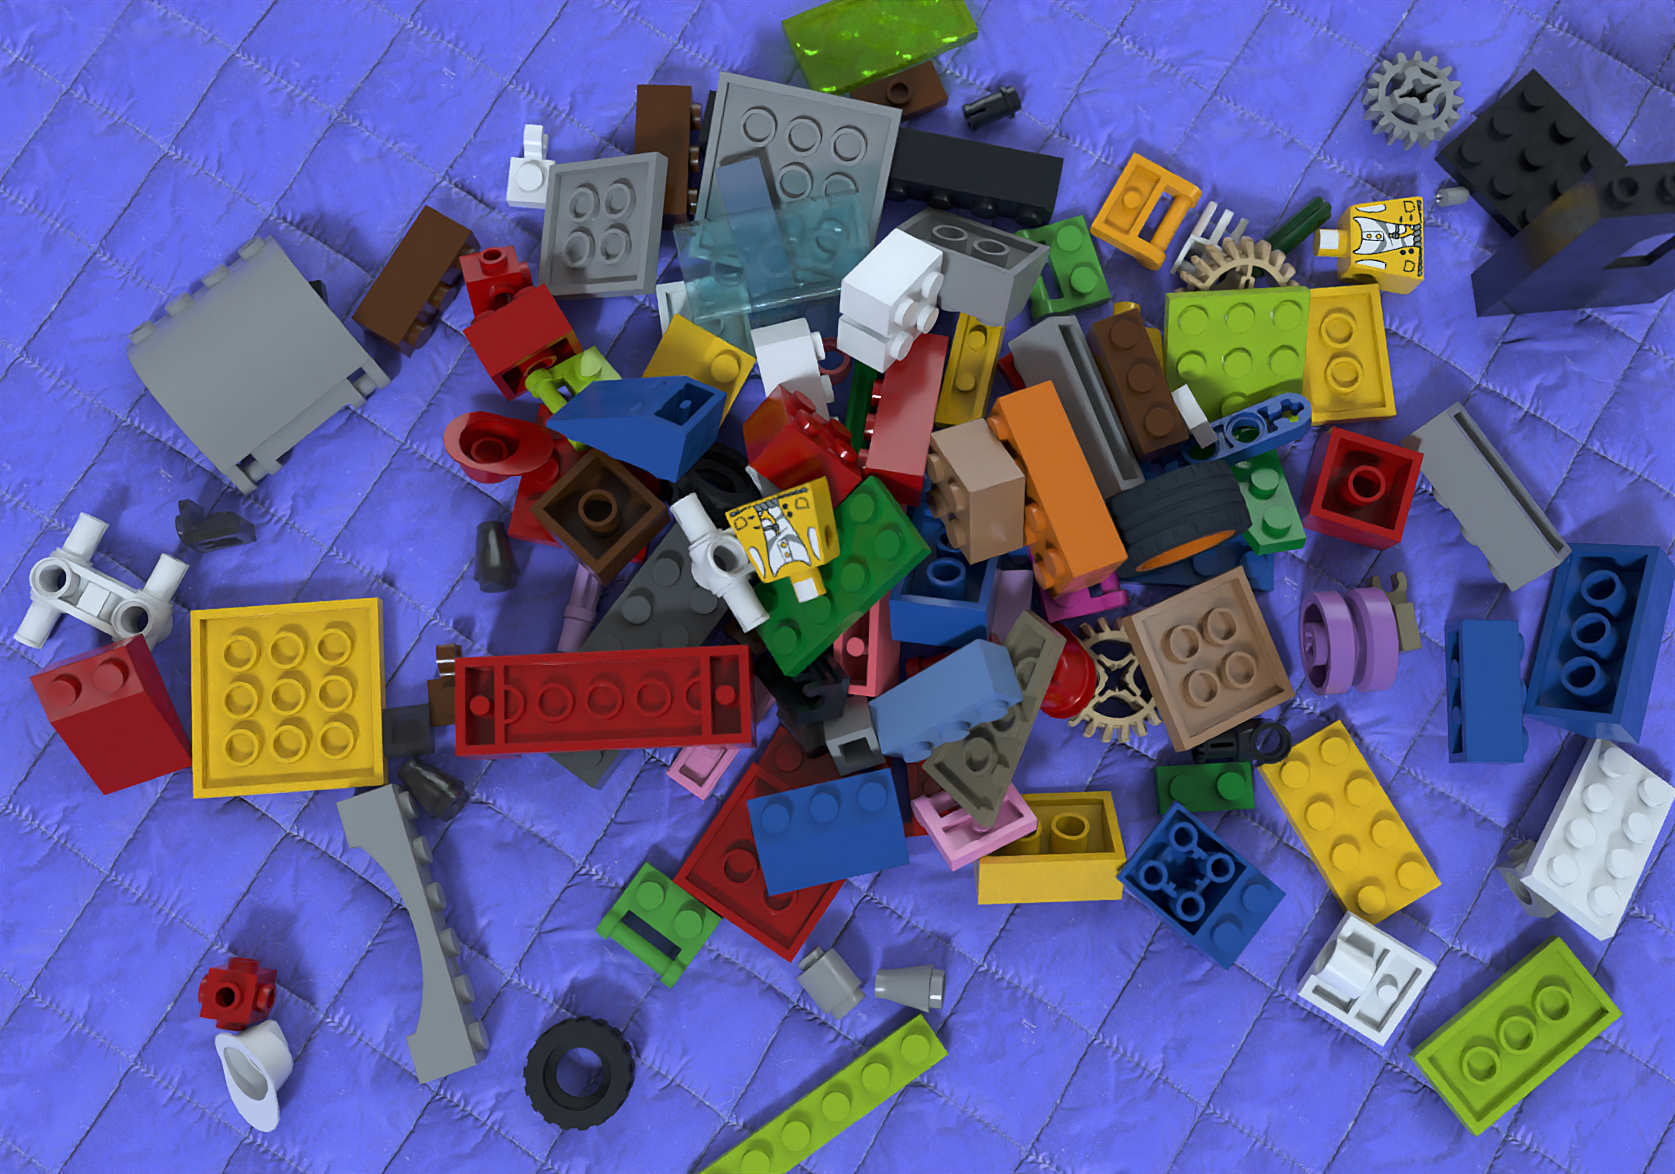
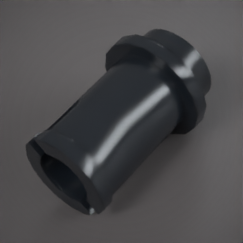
M1003 84L997 86L996 92L972 103L962 105L965 120H970L967 125L972 133L1006 116L1009 119L1015 118V113L1022 109L1014 86L1009 85L1005 87Z

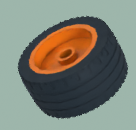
M1225 460L1205 461L1168 472L1141 483L1105 503L1128 556V559L1115 570L1120 578L1140 576L1186 561L1225 544L1250 529L1252 521L1249 509L1246 506L1243 494L1240 493L1241 490L1238 482L1235 480V476Z

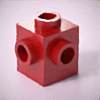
M513 245L489 247L481 252L459 256L474 317L488 310L497 311L509 304L512 297L518 291L533 286L527 261L518 263Z
M229 957L228 964L210 967L209 973L203 977L199 986L198 1001L202 1003L200 1017L217 1020L216 1028L229 1031H244L247 1025L267 1019L276 999L277 988L275 980L277 970L258 967L259 960L244 957Z

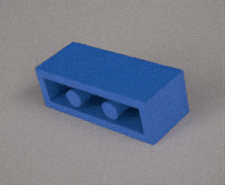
M1461 619L1444 625L1449 763L1500 765L1524 763V754L1528 749L1529 738L1528 732L1522 724V707L1526 702L1527 690L1525 682L1521 679L1520 660L1524 655L1525 643L1522 634L1519 633L1518 620Z

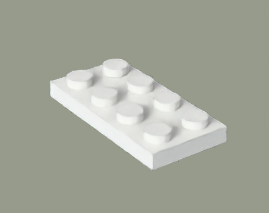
M1594 738L1588 739L1519 880L1598 940L1602 941L1613 937L1675 798V788L1611 741Z

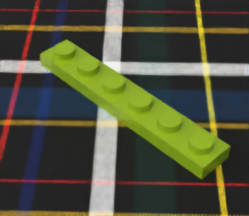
M918 1012L696 1174H785L946 1057L948 1052L925 1018Z

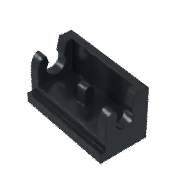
M824 650L796 677L785 676L774 658L765 657L755 661V674L795 725L843 717L851 677L827 650Z

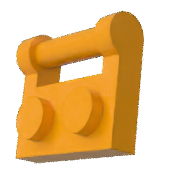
M1134 152L1091 225L1089 233L1136 258L1145 268L1158 271L1166 259L1165 250L1188 210L1195 208L1202 197V192L1189 181ZM1164 191L1171 195L1174 201L1148 243L1137 236Z

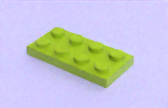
M1550 935L1407 1055L1467 1131L1478 1137L1622 1016L1623 1013L1559 936Z

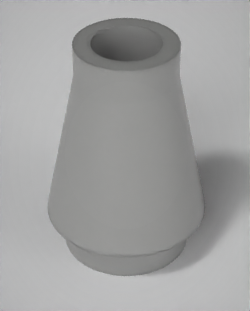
M934 964L877 970L875 998L887 999L928 1013L931 1012L932 1008L943 1009L946 970L935 969Z

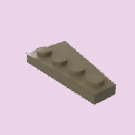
M1025 609L1001 644L1007 647L1024 700L1007 708L1008 712L1004 717L991 722H982L972 727L965 738L955 742L943 743L934 748L932 755L927 758L922 766L950 796L981 826L993 828L1067 640L1036 613Z

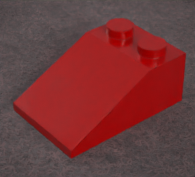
M143 633L51 663L30 677L50 724L103 795L192 766L191 745Z

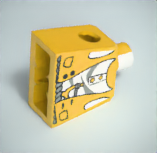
M1423 197L1362 203L1348 207L1338 219L1336 229H1317L1313 238L1314 256L1337 257V278L1343 283L1353 285L1379 284V290L1409 294L1424 280Z
M825 476L747 503L725 513L757 574L764 583L789 576L798 602H804L826 593L817 566L828 563L840 555V546L829 487Z

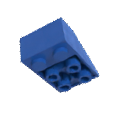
M685 375L592 381L547 420L546 427L564 434L570 440L582 442L603 451L611 458L626 461L649 471L657 478L667 479L676 483L717 440L727 393Z
M1177 801L1172 803L1115 876L1121 884L1171 931L1207 961L1227 971L1286 895L1283 890Z

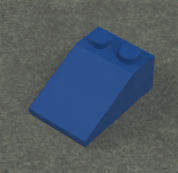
M920 502L919 507L915 506L911 522L932 552L891 590L889 597L891 639L954 648H963L977 639L989 642L995 617L1004 554L970 565L960 548L954 549L950 544L941 518H934L927 502Z

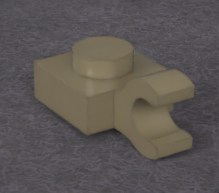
M1397 572L1390 575L1392 582L1391 592H1386L1382 589L1379 575L1368 578L1366 588L1378 587L1385 593L1391 604L1397 626L1399 654L1421 649L1422 645L1413 602L1407 603V580L1404 573Z

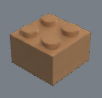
M982 417L930 433V454L927 455L926 469L931 479V490L926 492V499L932 516L934 518L940 517L943 521L952 547L954 549L960 548L970 565L1023 548L1025 475L985 419Z

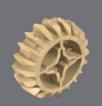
M1242 236L1238 245L1231 237H1224L1222 251L1213 244H1206L1208 258L1205 260L1196 255L1191 256V262L1197 268L1193 274L1188 271L1180 272V278L1188 283V286L1178 288L1174 292L1252 289L1255 278L1251 275L1253 265L1261 267L1265 273L1268 288L1300 285L1294 280H1289L1296 273V270L1289 263L1283 264L1286 259V255L1278 249L1271 251V244L1265 240H1261L1255 245L1254 239L1249 236ZM1228 270L1226 278L1221 283L1212 285L1222 273Z
M1100 617L1096 620V633L1085 622L1078 627L1082 640L1074 635L1089 653L1095 664L1097 683L1095 693L1088 706L1077 716L1069 718L1067 725L1074 727L1082 719L1085 720L1086 724L1082 735L1086 738L1091 737L1095 733L1096 728L1100 727L1099 737L1102 743L1111 741L1114 729L1120 743H1125L1130 740L1129 726L1138 737H1143L1148 733L1144 720L1153 726H1158L1162 723L1160 715L1154 709L1157 706L1149 686L1146 697L1143 699L1140 696L1142 691L1134 683V671L1139 662L1121 621L1123 617L1115 619L1112 630H1110L1107 619ZM1102 643H1114L1122 645L1131 651L1121 658L1120 661H1112L1102 653L1097 655L1090 647ZM1127 665L1120 673L1121 676L1117 681L1121 691L1116 686L1098 695L1108 680V676L1104 672L1105 669H1107L1109 674ZM1107 698H1112L1123 705L1128 704L1135 712L1128 717L1112 718L1101 715L1094 710Z

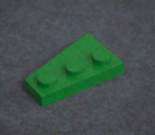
M1254 427L1236 429L1233 433V438L1242 443L1252 442L1258 437L1259 431ZM1199 444L1193 446L1189 451L1191 458L1200 461L1209 459L1215 453L1213 446L1208 445L1202 449ZM1276 449L1230 466L1235 480H1237L1240 487V493L1243 494L1252 521L1250 529L1241 535L1256 555L1304 548L1307 537Z

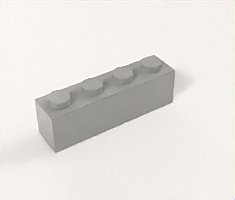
M1076 316L1048 317L1008 342L1014 357V366L1020 376H1022L1026 388L1048 380L1052 381L1104 503L1146 482Z
M1459 401L1400 441L1404 448L1424 453L1420 472L1422 471L1431 483L1435 499L1444 508H1450L1460 522L1459 527L1465 539L1470 544L1480 548L1488 559L1487 564L1492 575L1499 582L1506 583L1512 592L1557 567L1572 552L1571 548Z

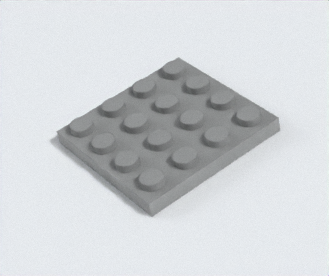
M720 71L689 256L742 267L714 169L759 156L793 279L841 289L842 280L875 249L903 109Z

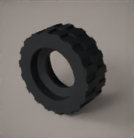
M719 441L714 442L676 483L667 479H660L661 493L668 500V504L671 507L677 501L695 492L716 529L722 528L723 531L731 527L727 520L726 512L763 498L749 473L745 470L749 465L748 457L742 455L737 449H732ZM706 481L714 483L715 485L722 488L724 491L711 486Z
M591 1016L564 1019L541 1034L535 1041L536 1043L533 1048L529 1050L526 1057L528 1063L523 1071V1078H526L525 1093L526 1096L530 1097L532 1101L531 1106L534 1111L544 1116L543 1120L550 1125L554 1123L560 1126L559 1129L568 1131L570 1128H578V1131L588 1130L589 1127L594 1125L597 1127L613 1116L629 1096L628 1094L635 1078L633 1077L635 1058H632L630 1053L632 1048L629 1042L625 1041L621 1036L622 1032L617 1027L613 1028L608 1025V1021L601 1018L598 1020L592 1019ZM574 1048H586L593 1051L600 1058L604 1068V1076L599 1088L594 1093L584 1097H575L567 1094L560 1087L556 1077V1068L560 1058L567 1051Z

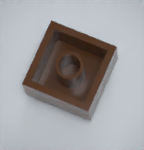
M594 447L529 508L537 523L604 587L671 521L667 506L618 460L611 458L607 453Z

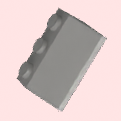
M930 206L896 227L943 252L940 273L944 275V280L937 294L936 305L945 311H960L974 316L980 323L991 327H1004L1023 311L1051 249L1049 246Z

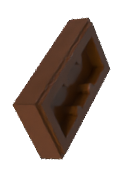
M932 60L850 91V98L903 109L900 123L948 104V96Z

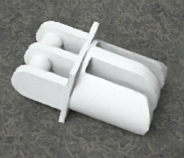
M1210 201L1169 273L1175 275L1176 271L1179 273L1188 271L1193 274L1197 267L1184 260V257L1191 258V256L1196 255L1202 260L1207 259L1206 244H1213L1222 251V248L1217 243L1234 213L1226 209L1209 239L1201 238V234L1205 231L1210 218L1218 206L1215 202ZM1243 217L1230 235L1236 244L1249 224V221ZM1218 278L1213 282L1212 285L1216 284Z

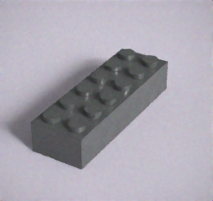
M678 521L577 652L705 647L712 643L733 615V612L723 596L718 598L716 594L713 595L711 590L703 588L695 581L691 572L693 560L688 554L690 552L688 547L691 546V543ZM713 555L716 566L726 571L725 562L717 555ZM757 572L751 574V579L748 580L752 588L760 579ZM630 750L546 754L591 788L601 790Z

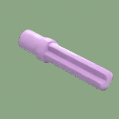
M580 563L569 605H566L563 614L565 620L557 648L559 653L577 652L590 636L592 625H595L597 612L595 611L602 584Z

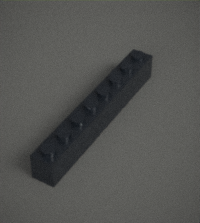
M713 90L709 91L699 135L702 159L706 157L717 92ZM899 127L885 198L897 202H904L908 199L923 201L928 206L940 210H950L953 207L969 210L973 215L985 219H992L996 216L1011 218L1017 224L1026 227H1038L1041 224L1049 225L1055 209L1064 158Z

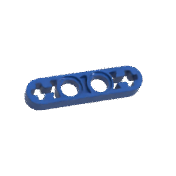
M1289 392L1213 421L1210 425L1219 440L1210 444L1215 449L1212 457L1202 461L1190 457L1189 451L1191 448L1199 444L1192 434L1188 436L1189 439L1178 452L1139 465L1144 479L1148 481L1158 477L1157 473L1151 469V465L1156 463L1165 468L1166 473L1181 469L1179 468L1178 460H1175V455L1181 453L1184 467L1211 460H1225L1230 467L1300 439L1311 428L1312 408L1310 402L1306 397L1298 393ZM1290 411L1293 416L1298 415V421L1291 423L1287 417L1282 418V413ZM1265 418L1269 419V426L1273 425V432L1271 433L1267 432ZM1242 426H1252L1259 431L1258 437L1248 443L1235 440L1233 433Z

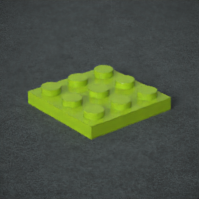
M1306 286L1165 293L1163 358L1165 379L1170 392L1172 393L1187 384L1209 423L1281 394L1290 392L1302 395L1310 290ZM1290 411L1282 413V418L1287 417L1291 423L1298 421V415L1293 416ZM1265 418L1266 425L1269 426V419Z

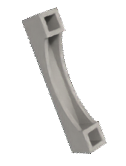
M389 784L337 802L336 805L349 848L364 849L384 869L399 891L415 928L422 962V1004L416 1032L406 1036V1040L420 1085L479 1064L487 1058L484 1050L489 1048L488 1035L482 1021L476 1022L470 1003L475 1001L474 989L467 974L461 975L456 956L461 954L460 943L455 930L452 927L447 929L442 910L447 908L446 898L438 881L433 883L428 864L433 862L432 852L426 837H419L414 819L419 817V810L413 793L410 790L405 791L404 785Z

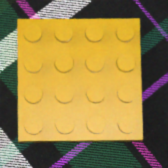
M375 597L190 611L193 799L389 785L382 599Z

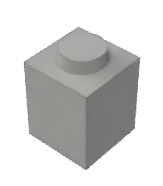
M855 695L846 698L843 717L823 721L826 743L840 776L886 762L885 755H882L868 702H870L868 696Z

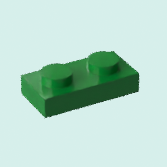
M1250 761L1153 767L1157 814H1165L1174 801L1180 803L1189 812L1255 809Z

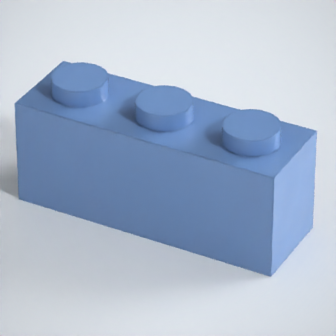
M977 639L868 702L882 755L902 758L905 762L913 763L930 757L932 755L931 750L943 743L955 742L965 738L972 727L982 722H991L1004 717L1008 712L1007 708L1024 699L1007 647Z

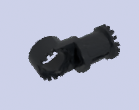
M1271 718L1249 719L1193 747L1195 749H1192L1191 753L1196 765L1205 764L1206 759L1230 757L1235 762L1259 760L1263 763L1275 764L1288 756L1293 741L1290 732L1285 726ZM1268 728L1276 729L1280 737L1278 747L1270 753L1259 752L1256 746V738L1259 733Z

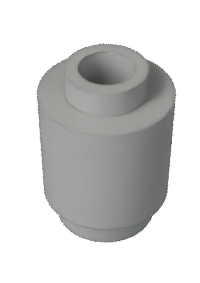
M818 945L797 963L798 967L802 970L796 977L797 981L825 1014L830 1012L836 1020L846 1015L866 996L859 987L862 983L833 947L824 952Z

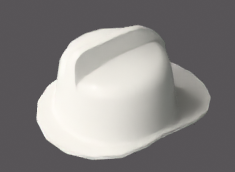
M270 1019L259 1025L251 1026L235 1036L225 1032L216 1035L215 1046L222 1060L227 1087L239 1113L250 1125L259 1131L270 1132L277 1128L280 1120L276 1093L290 1076L294 1065L288 1044L279 1024Z

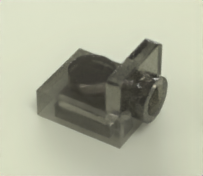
M190 499L178 501L180 515H177L175 518V526L180 540L185 545L201 553H207L257 542L254 524L238 514L236 515L235 512H216L208 515L206 520L204 507Z

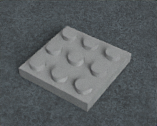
M649 152L550 165L537 287L545 283L555 301L655 294L668 157L659 152Z

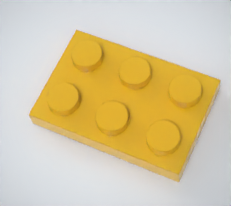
M1379 284L1309 289L1310 304L1302 396L1306 397L1312 408L1311 426L1391 420L1396 416Z

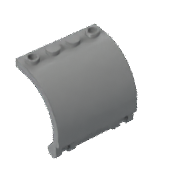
M271 234L264 240L260 236H256L238 250V254L241 257L226 268L222 263L210 270L201 279L205 285L191 296L186 291L176 296L165 306L164 309L168 313L154 324L150 320L141 323L127 336L131 342L126 345L127 357L154 398L198 449L246 496L258 488L257 482L268 473L273 476L284 467L278 459L281 455L346 404L350 403L357 410L367 402L365 397L379 387L383 390L392 383V380L361 346L300 273ZM362 367L366 373L352 383L347 377ZM251 453L255 460L245 468H242L238 463Z

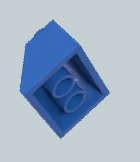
M890 768L746 800L769 896L910 864L901 812Z

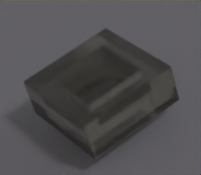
M429 703L382 709L383 755L387 759L435 753V735Z

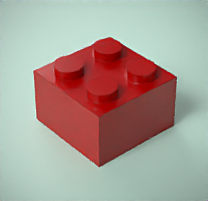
M545 283L538 287L529 286L518 291L512 297L509 304L497 311L488 310L482 312L471 321V326L462 330L489 376L508 402L528 392L525 381L532 372L543 368L548 370L584 351L574 330Z
M778 384L742 424L749 466L783 491L825 476L829 487L832 509H834L862 480L856 461L858 455L852 448L850 441L852 435L838 420L830 418L827 421L816 413V406L803 393L798 390L790 393Z
M1333 426L1316 441L1297 510L1303 528L1381 552L1400 543L1424 453Z

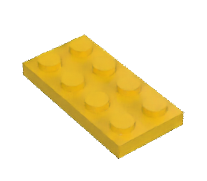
M1340 719L1329 723L1292 745L1290 753L1281 762L1275 764L1262 763L1256 767L1345 914L1349 910L1374 926L1442 885Z

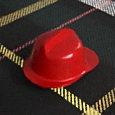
M483 411L468 412L454 418L446 427L443 436L445 450L451 458L460 464L461 469L469 478L484 484L501 483L511 476H520L538 470L553 456L555 447L551 433L543 426Z
M1053 623L1050 626L1067 640L1040 709L1052 718L1068 719L1077 716L1090 703L1097 683L1096 667L1089 653L1083 648L1071 630L1062 623Z

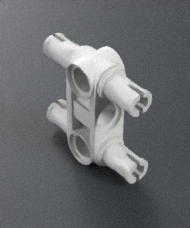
M749 465L745 468L763 498L783 491ZM695 492L674 503L669 509L691 543V546L688 547L690 550L688 554L693 560L691 572L695 581L703 588L711 590L713 595L716 594L718 598L723 596L744 633L771 618L748 582L751 579L750 575L755 573L756 570L732 527L724 531L722 528L716 529ZM713 555H717L725 562L726 571L716 566Z
M81 512L63 547H57L55 551L52 550L48 558L38 561L32 568L29 580L31 586L30 599L33 602L13 638L30 647L43 649L61 613H68L111 635V640L114 642L143 633L149 650L152 652L156 643L165 640L172 631L174 604L170 601L190 565L171 555L162 553L143 589H135L92 567L93 563L90 562V559L106 529H108L109 524ZM65 571L66 582L62 589L59 590L57 580L59 575ZM146 611L148 614V624L140 632L137 627V621L139 616Z

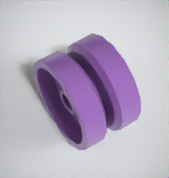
M1378 587L1347 591L1344 599L1335 590L1310 592L1304 596L1298 620V641L1301 662L1310 689L1317 696L1343 694L1348 692L1351 685L1358 692L1390 689L1396 679L1399 661V642L1395 617L1385 593Z

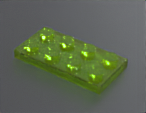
M832 0L781 21L782 32L808 88L838 96L974 41L978 36V28L964 0Z

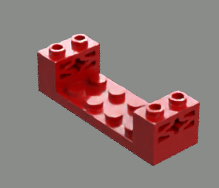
M749 645L455 658V752L458 757L471 760L517 759L522 758V754L700 746H704L709 750L757 748L754 653Z

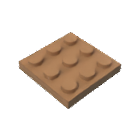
M1242 565L1228 569L1121 618L1175 752L1187 751L1296 696Z

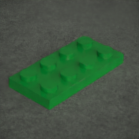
M870 476L833 511L840 555L828 563L817 566L826 589L825 594L804 602H798L789 576L769 583H764L761 580L753 588L767 614L771 617L755 627L785 676L796 677L932 552L879 478Z

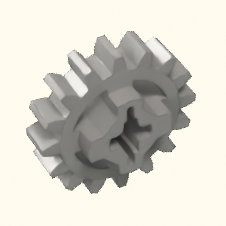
M1415 51L1407 61L1402 52L1397 53L1391 63L1384 60L1366 82L1365 87L1368 90L1361 98V103L1370 107L1363 115L1364 120L1375 119L1377 125L1372 133L1377 135L1385 131L1388 134L1387 145L1391 146L1396 139L1402 140L1403 149L1409 150L1417 140L1420 147L1425 149L1434 139L1437 141L1442 140L1459 120L1460 115L1456 111L1464 103V98L1454 96V94L1461 87V81L1450 82L1447 77L1453 68L1448 66L1442 70L1436 67L1438 63L1437 56L1434 55L1428 62L1422 61L1421 52ZM1389 82H1392L1393 85L1389 89L1390 96L1386 97L1385 93L1387 84ZM1438 105V114L1436 119L1433 120L1432 116L1436 112L1434 106Z

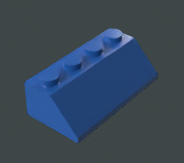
M1566 542L1572 552L1557 567L1523 714L1526 717L1588 738L1639 744L1674 587L1675 565L1660 546Z

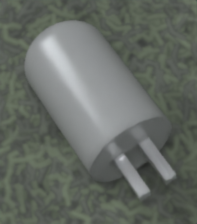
M1459 186L1440 189L1434 195V198H1436L1435 203L1440 207H1447L1466 203L1470 194L1466 187Z

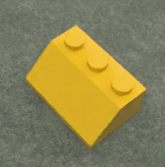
M1111 791L1020 794L1037 818V830L973 861L978 905L1122 900L1123 884L1115 876L1125 865L1126 855Z

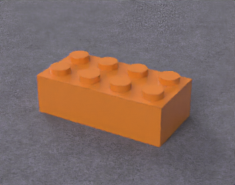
M1048 380L997 398L985 421L1025 475L1023 545H1029L1035 559L1033 571L1038 585L1043 590L1047 589L1051 600H1055L1105 581L1128 559V556L1052 381Z

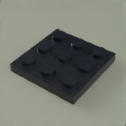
M1534 68L1434 158L1460 186H1464L1469 190L1470 196L1512 238L1592 168L1625 166L1628 163Z

